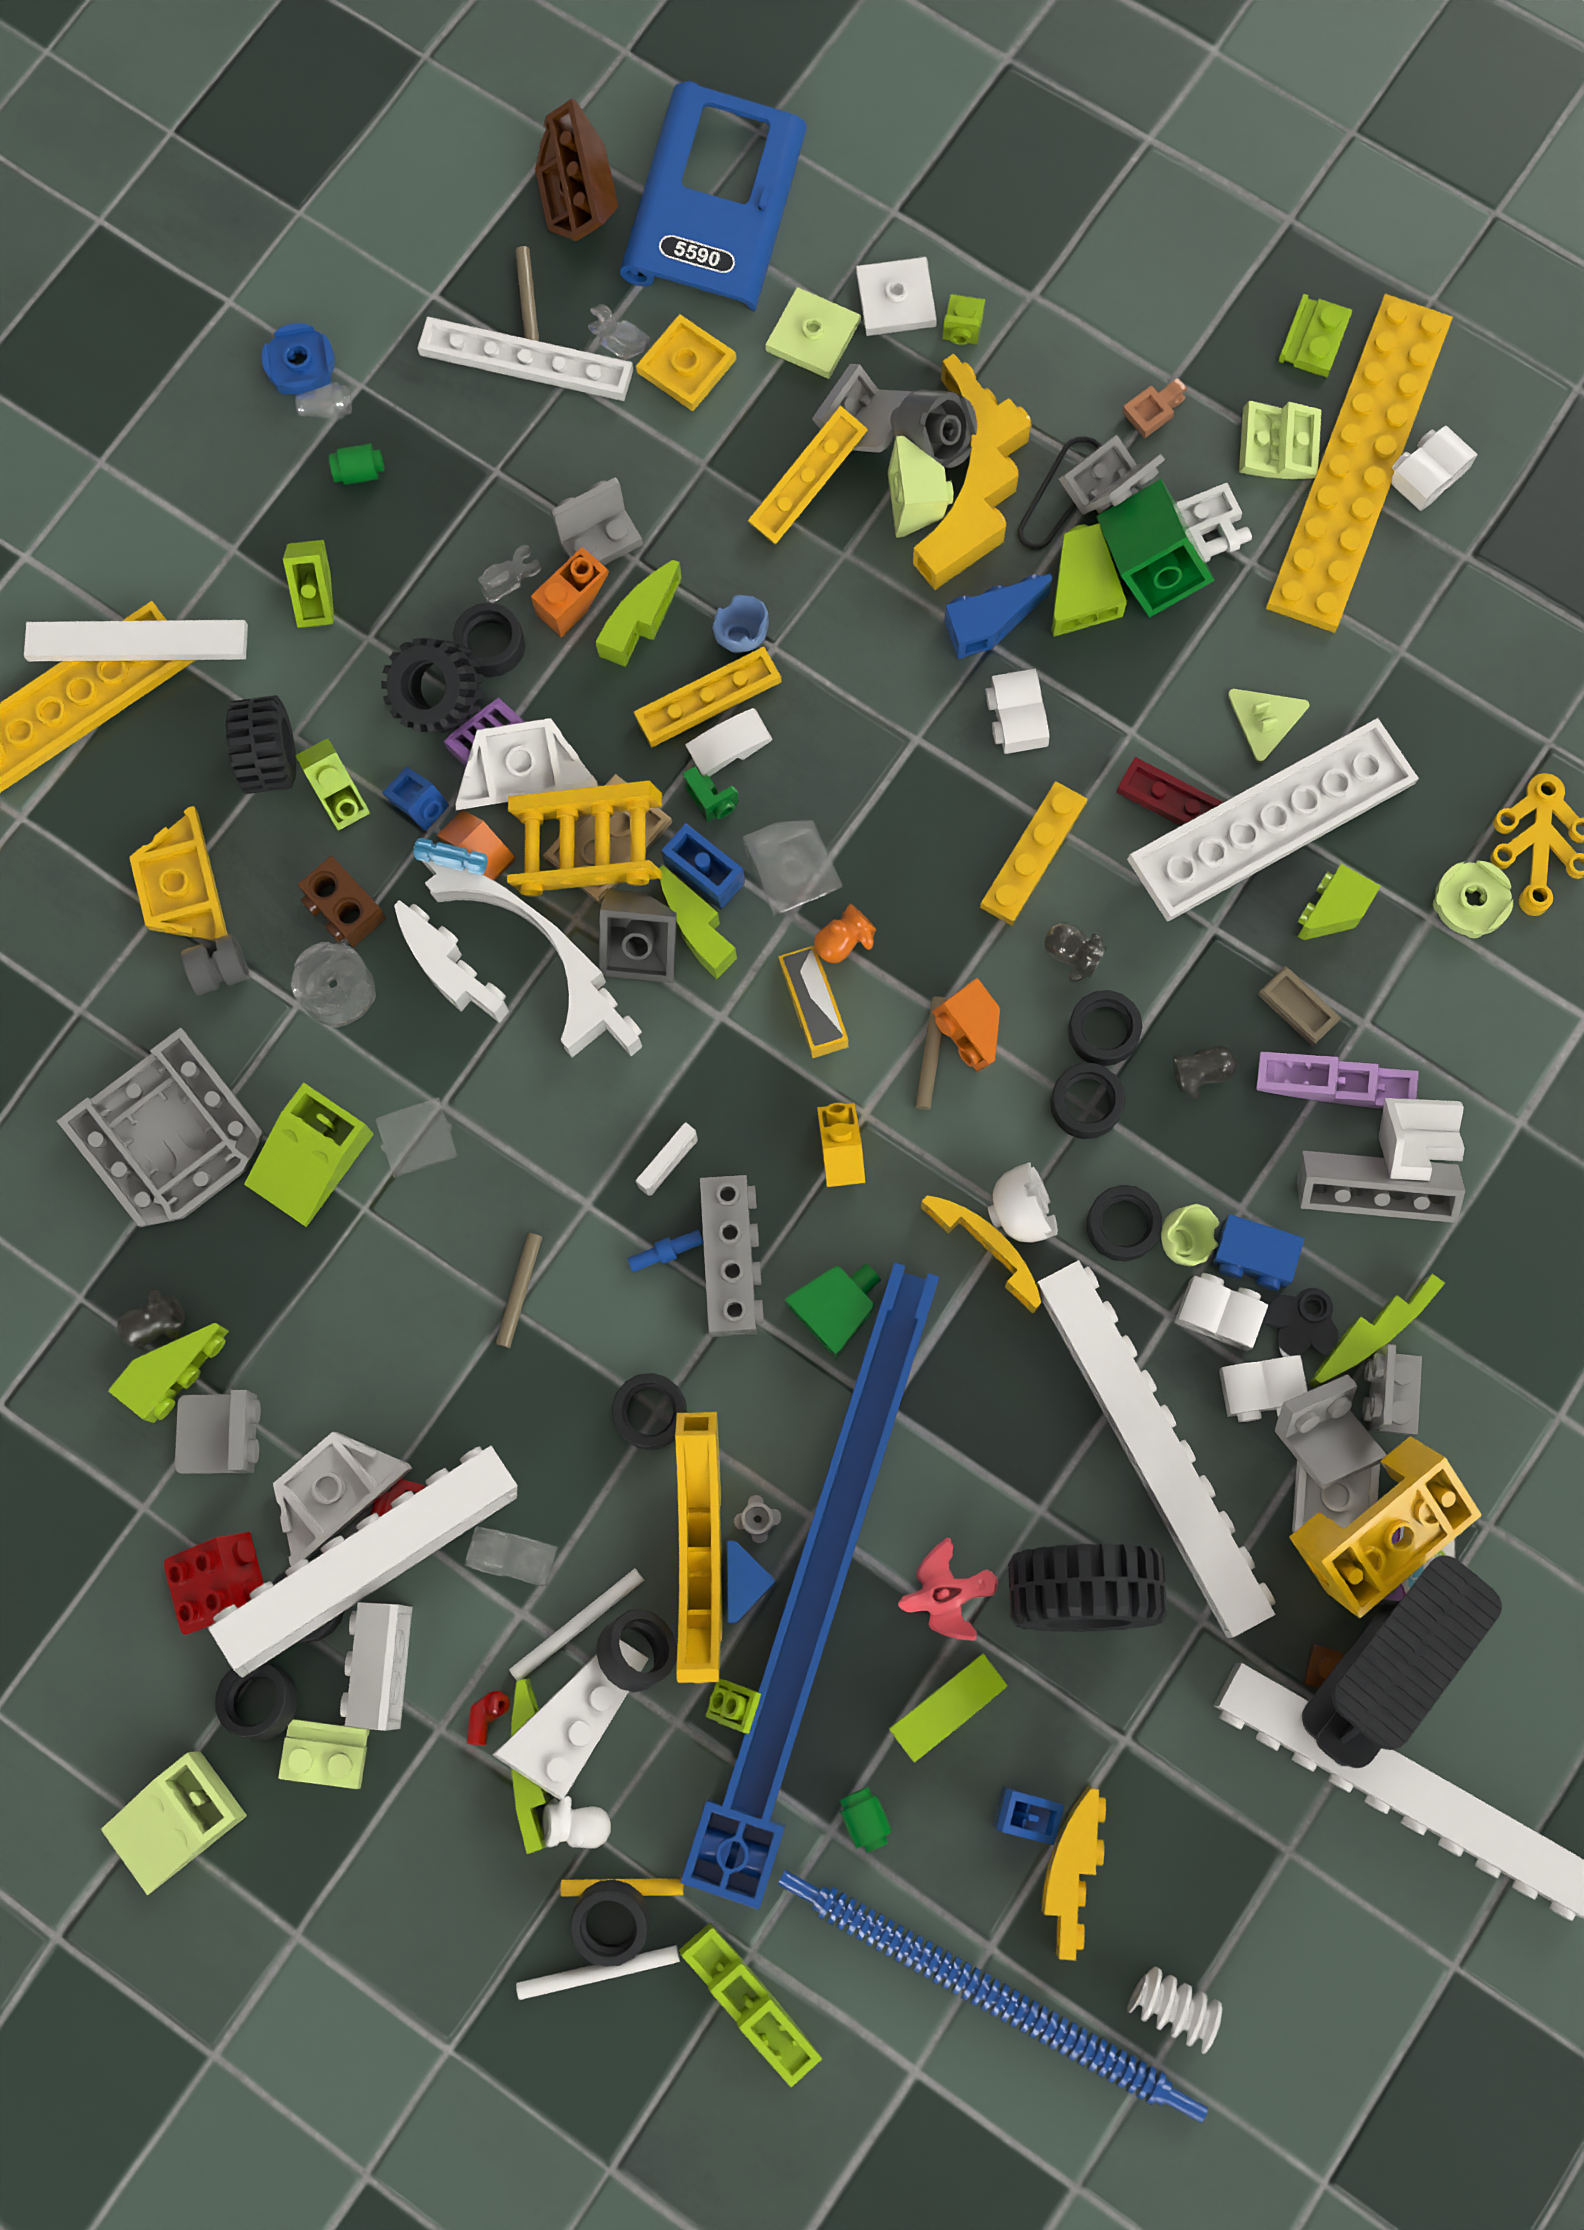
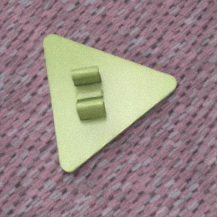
M1231 689L1228 693V698L1253 756L1258 763L1265 761L1309 708V702L1302 699L1239 689Z

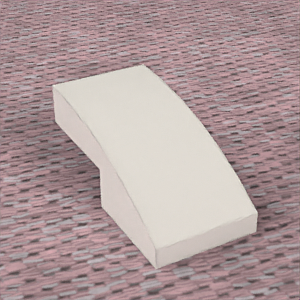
M752 708L709 729L687 743L686 747L702 776L707 774L710 777L736 758L744 760L773 739L756 709Z

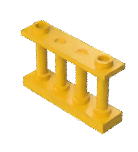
M648 780L509 796L508 811L525 824L524 873L507 875V882L522 895L540 896L546 890L624 882L640 886L648 884L649 880L662 879V871L650 860H645V813L649 811V808L662 807V793ZM627 811L630 813V862L610 864V817L614 815V812ZM592 815L595 817V866L574 868L575 821L578 820L579 816ZM544 820H560L559 870L539 872L540 825L544 823Z

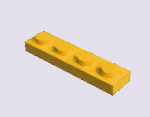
M840 406L749 518L748 522L776 545L866 434L868 429Z
M762 647L634 711V716L652 748L781 683V675L765 647Z
M1055 781L982 900L980 908L1013 926L1088 801L1086 797Z

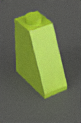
M1100 524L1092 526L1078 525L1070 529L1068 533H1064L1051 627L1053 637L1123 617L1127 601Z

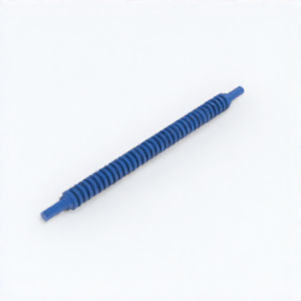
M784 1870L778 1885L813 1904L811 1909L819 1912L818 1917L822 1920L826 1913H829L830 1916L827 1920L829 1924L833 1925L836 1918L840 1919L836 1928L842 1930L846 1923L849 1924L846 1931L847 1934L852 1935L855 1929L859 1930L856 1939L860 1941L865 1934L868 1935L865 1942L868 1946H871L874 1940H877L875 1950L879 1952L886 1945L887 1948L884 1955L888 1957L895 1950V1961L900 1962L903 1956H905L906 1959L903 1965L907 1968L911 1966L913 1961L916 1962L913 1971L919 1973L922 1967H925L922 1976L927 1979L934 1972L932 1982L936 1984L943 1977V1988L947 1990L951 1983H953L951 1992L955 1995H958L962 1988L961 1998L964 2000H968L970 1995L973 1994L971 2004L975 2006L982 1999L980 2009L986 2012L990 2005H992L990 2014L994 2017L1001 2010L999 2019L1006 2022L1009 2016H1011L1010 2026L1015 2028L1021 2021L1019 2031L1026 2033L1028 2028L1031 2027L1028 2035L1033 2039L1040 2032L1038 2042L1045 2044L1048 2038H1050L1049 2048L1054 2050L1059 2044L1058 2053L1065 2055L1069 2049L1067 2058L1074 2061L1078 2056L1077 2064L1084 2066L1088 2061L1087 2069L1092 2072L1098 2066L1097 2075L1104 2077L1107 2073L1106 2079L1111 2083L1117 2078L1116 2086L1124 2088L1127 2084V2092L1133 2094L1136 2091V2097L1141 2100L1146 2096L1145 2101L1148 2104L1153 2105L1157 2103L1162 2106L1166 2103L1200 2123L1204 2121L1208 2107L1173 2088V2083L1166 2079V2073L1159 2071L1156 2074V2068L1151 2065L1146 2069L1147 2064L1142 2060H1139L1136 2064L1137 2058L1132 2054L1126 2059L1127 2052L1123 2049H1120L1116 2054L1117 2046L1112 2043L1106 2049L1107 2040L1100 2038L1096 2044L1098 2036L1093 2032L1086 2039L1088 2030L1081 2027L1077 2032L1078 2024L1073 2021L1067 2027L1068 2018L1064 2016L1057 2023L1059 2016L1057 2012L1052 2011L1047 2017L1049 2008L1042 2005L1039 2011H1037L1039 2002L1036 2000H1032L1030 2005L1027 2006L1030 1998L1025 1994L1018 2001L1020 1991L1013 1989L1010 1995H1008L1010 1986L1005 1983L999 1990L1000 1980L994 1978L991 1984H988L991 1975L986 1972L979 1979L981 1969L977 1967L970 1974L972 1964L965 1962L963 1967L960 1968L962 1959L957 1956L951 1963L952 1953L946 1951L944 1956L940 1957L943 1948L938 1945L931 1952L933 1942L929 1940L922 1947L921 1944L924 1937L917 1935L913 1942L914 1932L908 1930L905 1936H903L904 1926L900 1924L895 1931L892 1930L895 1921L889 1919L886 1925H883L885 1916L880 1913L877 1919L874 1920L873 1917L876 1910L870 1908L867 1915H865V1904L860 1903L858 1909H855L856 1899L851 1898L848 1904L844 1903L847 1898V1894L844 1892L841 1893L838 1899L835 1898L838 1891L835 1887H832L831 1890L824 1886L819 1889L793 1873Z

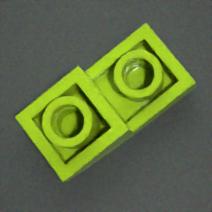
M719 1678V1682H716L710 1697V1704L705 1717L749 1734L761 1693Z

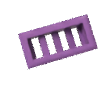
M499 697L444 740L447 750L465 767L467 766L470 751L464 744L469 741L473 745L476 731L486 729L484 725L487 722L493 727L503 726L493 717L498 712L510 722L508 725L524 723Z

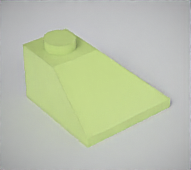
M896 436L888 468V479L896 537H904L944 518L947 505L953 503V485L951 481H946L945 468L905 436Z

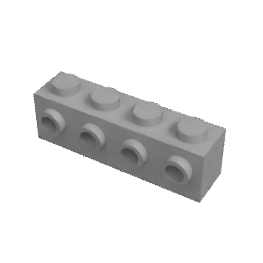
M1313 1151L1302 1152L1296 1182L1300 1209L1458 1223L1465 1188L1459 1165L1431 1162L1430 1181L1390 1179L1384 1158Z
M746 1175L700 1178L708 1330L710 1337L757 1334L756 1324L764 1323L763 1302L762 1300H755L754 1285H761L760 1262H753L752 1247H759L758 1223L750 1224L749 1210L757 1209L755 1186H748Z

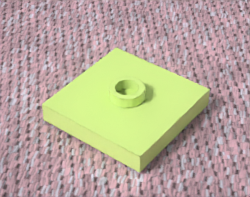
M797 287L766 343V351L830 379L861 322V315Z

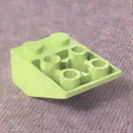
M201 1751L186 1753L156 1777L115 1815L101 1831L145 1893L149 1895L247 1815Z

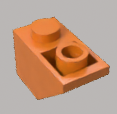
M581 547L531 595L536 615L560 637H563L588 612L609 574L608 569L586 549Z
M976 978L934 1009L932 1013L936 1017L935 1021L941 1032L946 1036H950L958 1046L961 1059L978 1072L995 1061L1000 1007L980 980Z

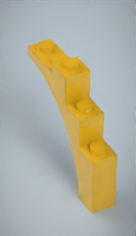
M954 353L942 361L941 380L949 392H954L970 401L977 418L976 435H971L969 447H972L969 456V466L965 482L952 509L937 528L914 547L913 564L934 590L1004 542L1006 520L995 506L1017 490L1019 471L1013 460L1007 456L1029 442L1031 419L1021 406L1016 407L1010 398L998 405L994 394L988 388L983 389L977 382L976 375L971 366L966 362L962 363Z
M717 1412L677 1413L675 1433L679 1516L677 1683L719 1682L723 1605L720 1523L721 1478Z

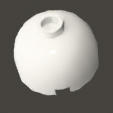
M1028 1162L1004 1173L996 1182L992 1193L994 1205L988 1206V1212L995 1228L1002 1226L1008 1236L1020 1242L1032 1243L1056 1236L1058 1232L1055 1215L1047 1217V1213H1049L1047 1204L1051 1202L1035 1167L1031 1168V1163Z

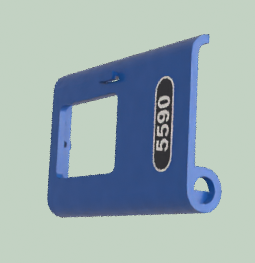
M692 81L676 84L672 91L621 264L620 275L622 278L633 285L644 287L652 285L656 276L741 301L750 310L756 311L807 130L804 120L785 111L701 87ZM705 107L717 108L738 116L764 122L770 128L750 200L746 204L699 192L682 185L683 175L699 120ZM639 272L643 273L645 276H639Z

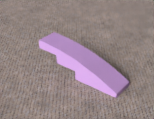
M1261 1052L1257 1090L1309 1100L1383 1109L1385 1098L1417 1099L1419 1072L1379 1068L1378 1064L1343 1062L1339 1061L1338 1057Z

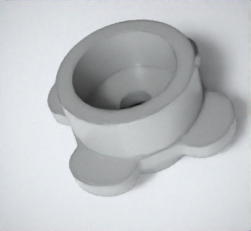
M754 1495L748 1499V1506L744 1511L735 1516L734 1524L736 1528L744 1529L750 1533L754 1542L763 1543L768 1539V1532L773 1525H778L781 1522V1513L779 1510L770 1509L765 1505L761 1496ZM755 1516H761L762 1520L760 1523L754 1522Z

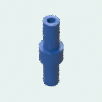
M697 1229L673 1240L667 1237L655 1242V1247L627 1258L631 1270L636 1272L660 1261L665 1264L678 1258L677 1254L703 1244V1237L700 1230Z

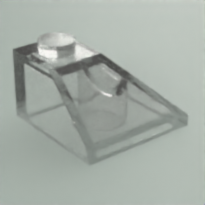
M813 820L776 822L743 836L745 853L774 916L842 888V883Z

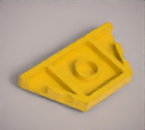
M192 806L184 811L185 816L171 828L167 829V827H164L154 836L151 843L143 845L129 858L145 926L153 931L212 941L213 939L228 935L199 814L197 809Z

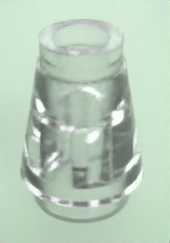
M334 382L297 395L296 408L301 417L343 419L344 415L351 414L352 400L348 387Z

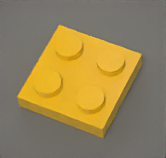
M679 314L639 361L636 369L639 375L691 411H694L736 361V352Z

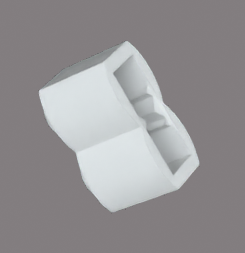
M1444 426L1437 432L1433 429L1430 430L1419 441L1417 445L1418 450L1412 454L1405 452L1392 466L1395 472L1392 476L1391 484L1420 511L1428 507L1445 489L1465 474L1478 455L1447 426Z
M1036 669L992 676L991 688H986L985 691L989 711L995 710L998 719L997 722H992L995 744L1002 743L1004 754L1048 747L1049 730Z
M1202 1273L1201 1277L1194 1276L1191 1278L1174 1323L1244 1351L1251 1350L1268 1304L1260 1301L1261 1295L1241 1287L1237 1292L1223 1286L1224 1280L1207 1273Z
M1300 1355L1226 1366L1219 1370L1227 1417L1237 1416L1239 1423L1262 1419L1261 1412L1276 1410L1279 1417L1283 1402L1307 1392Z

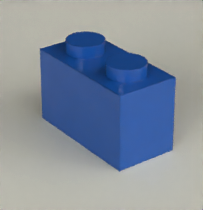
M687 823L661 850L664 865L720 910L725 907L745 884L744 869Z
M1229 1214L1223 1221L1217 1241L1218 1246L1215 1248L1211 1265L1220 1267L1219 1272L1223 1275L1240 1279L1243 1274L1257 1279L1256 1284L1263 1288L1278 1291L1280 1287L1286 1288L1292 1283L1305 1238Z

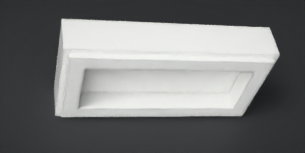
M686 1122L681 1126L637 1178L636 1183L639 1189L648 1196H652L698 1141L695 1129Z

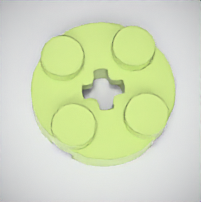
M1485 861L1468 862L1465 864L1464 862L1457 863L1440 879L1436 887L1433 907L1441 920L1450 929L1469 938H1479L1484 934L1495 931L1510 915L1513 908L1510 892L1512 887L1504 872L1491 863ZM1467 891L1472 894L1478 891L1481 894L1479 901L1483 905L1471 906L1468 904L1465 892Z

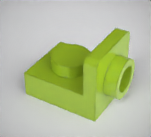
M950 294L947 314L944 318L943 339L950 340L958 345H977L985 308V299Z

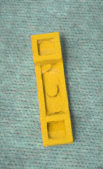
M928 1195L922 1200L921 1209L948 1234L960 1224L1014 1274L1007 1281L1005 1288L1028 1310L1034 1313L1041 1304L1039 1292L1027 1265L1012 1244L995 1227L976 1213L954 1202Z

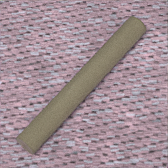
M520 246L515 251L524 338L539 341L530 250L526 246Z
M932 997L915 1106L918 1109L930 1110L942 1037V1032L936 1024V1017L932 1011L947 1000L943 997Z
M527 1234L495 1344L498 1346L511 1347L542 1241V1236L537 1234Z

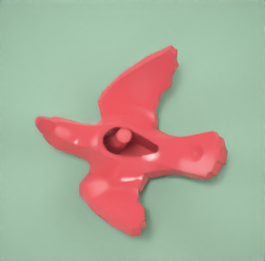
M945 1538L924 1558L916 1571V1577L921 1582L923 1588L915 1593L903 1596L898 1602V1606L906 1612L928 1611L930 1613L929 1626L933 1631L960 1640L974 1641L977 1639V1632L971 1623L964 1621L961 1616V1605L973 1598L993 1596L997 1592L998 1580L993 1572L987 1569L969 1578H954L951 1570H949V1561L953 1557L954 1544L951 1538Z

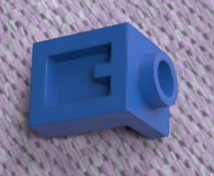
M407 766L382 792L389 802L411 816L423 830H428L449 807V803L431 782Z

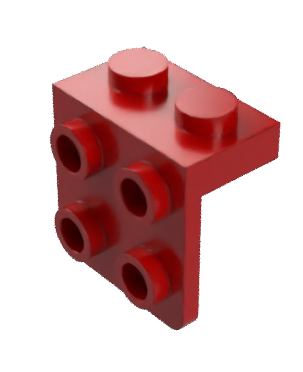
M250 1532L215 1537L170 1556L164 1561V1570L180 1631L184 1635L212 1626L216 1623L213 1619L214 1616L231 1605H235L238 1609L252 1600L249 1596L250 1593L264 1584Z

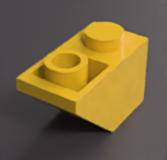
M833 1103L825 1107H817L827 1187L865 1183L862 1143L855 1103Z

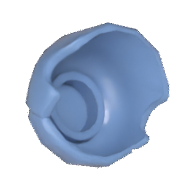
M734 596L728 607L724 609L719 607L716 612L712 630L717 643L733 653L751 651L759 647L763 643L768 631V611L764 602L754 596Z

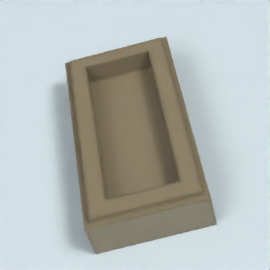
M1287 966L1258 993V996L1312 1047L1341 1019L1334 1010Z

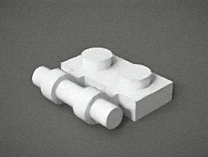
M1228 483L1177 502L1206 562L1210 561L1211 556L1223 551L1231 553L1240 549L1241 544L1252 540L1248 527L1235 531L1232 525L1233 522L1241 519L1242 511ZM1217 529L1221 537L1205 543L1202 535Z

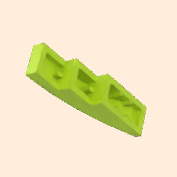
M1431 1274L1421 1282L1407 1302L1396 1295L1388 1300L1372 1323H1369L1361 1316L1353 1321L1308 1383L1315 1388L1359 1364L1390 1342L1423 1311L1445 1283L1434 1274Z
M529 1678L516 1682L511 1737L539 1711ZM511 1768L516 1812L526 1854H530L546 1847L535 1807L549 1802L550 1798L546 1790Z
M711 1922L679 1949L681 1956L707 1984L709 1991L733 2017L738 2028L790 2087L795 2085L822 2060L821 2055L786 2011Z

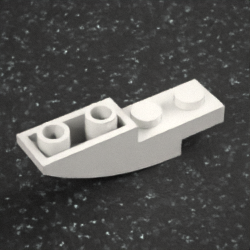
M398 900L394 907L405 940L431 982L461 1012L472 1001L500 1023L509 1012L503 1001L506 996L490 982L484 986L475 979L477 973L464 961L459 960L462 954L456 945L458 939L443 926L437 930L427 922L430 917L415 904L408 907Z

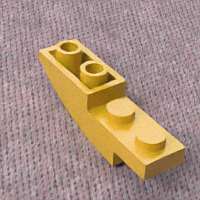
M1087 1787L1063 1822L1048 1862L1043 1887L1041 1911L1044 1915H1057L1056 1955L1062 1960H1076V1950H1083L1084 1924H1077L1078 1907H1085L1086 1882L1079 1881V1874L1096 1875V1865H1103L1104 1840L1097 1839L1098 1822H1105L1106 1800L1104 1797H1099V1789L1094 1787Z

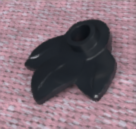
M1308 1288L1301 1291L1296 1297L1281 1295L1268 1304L1262 1322L1279 1328L1277 1346L1282 1357L1301 1355L1311 1346L1320 1354L1328 1356L1338 1341V1329L1331 1319L1333 1303L1329 1295L1323 1290ZM1309 1301L1315 1302L1319 1307L1318 1314H1309L1306 1311V1303Z

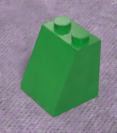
M1162 479L1096 516L1120 575L1149 617L1215 581L1176 501Z

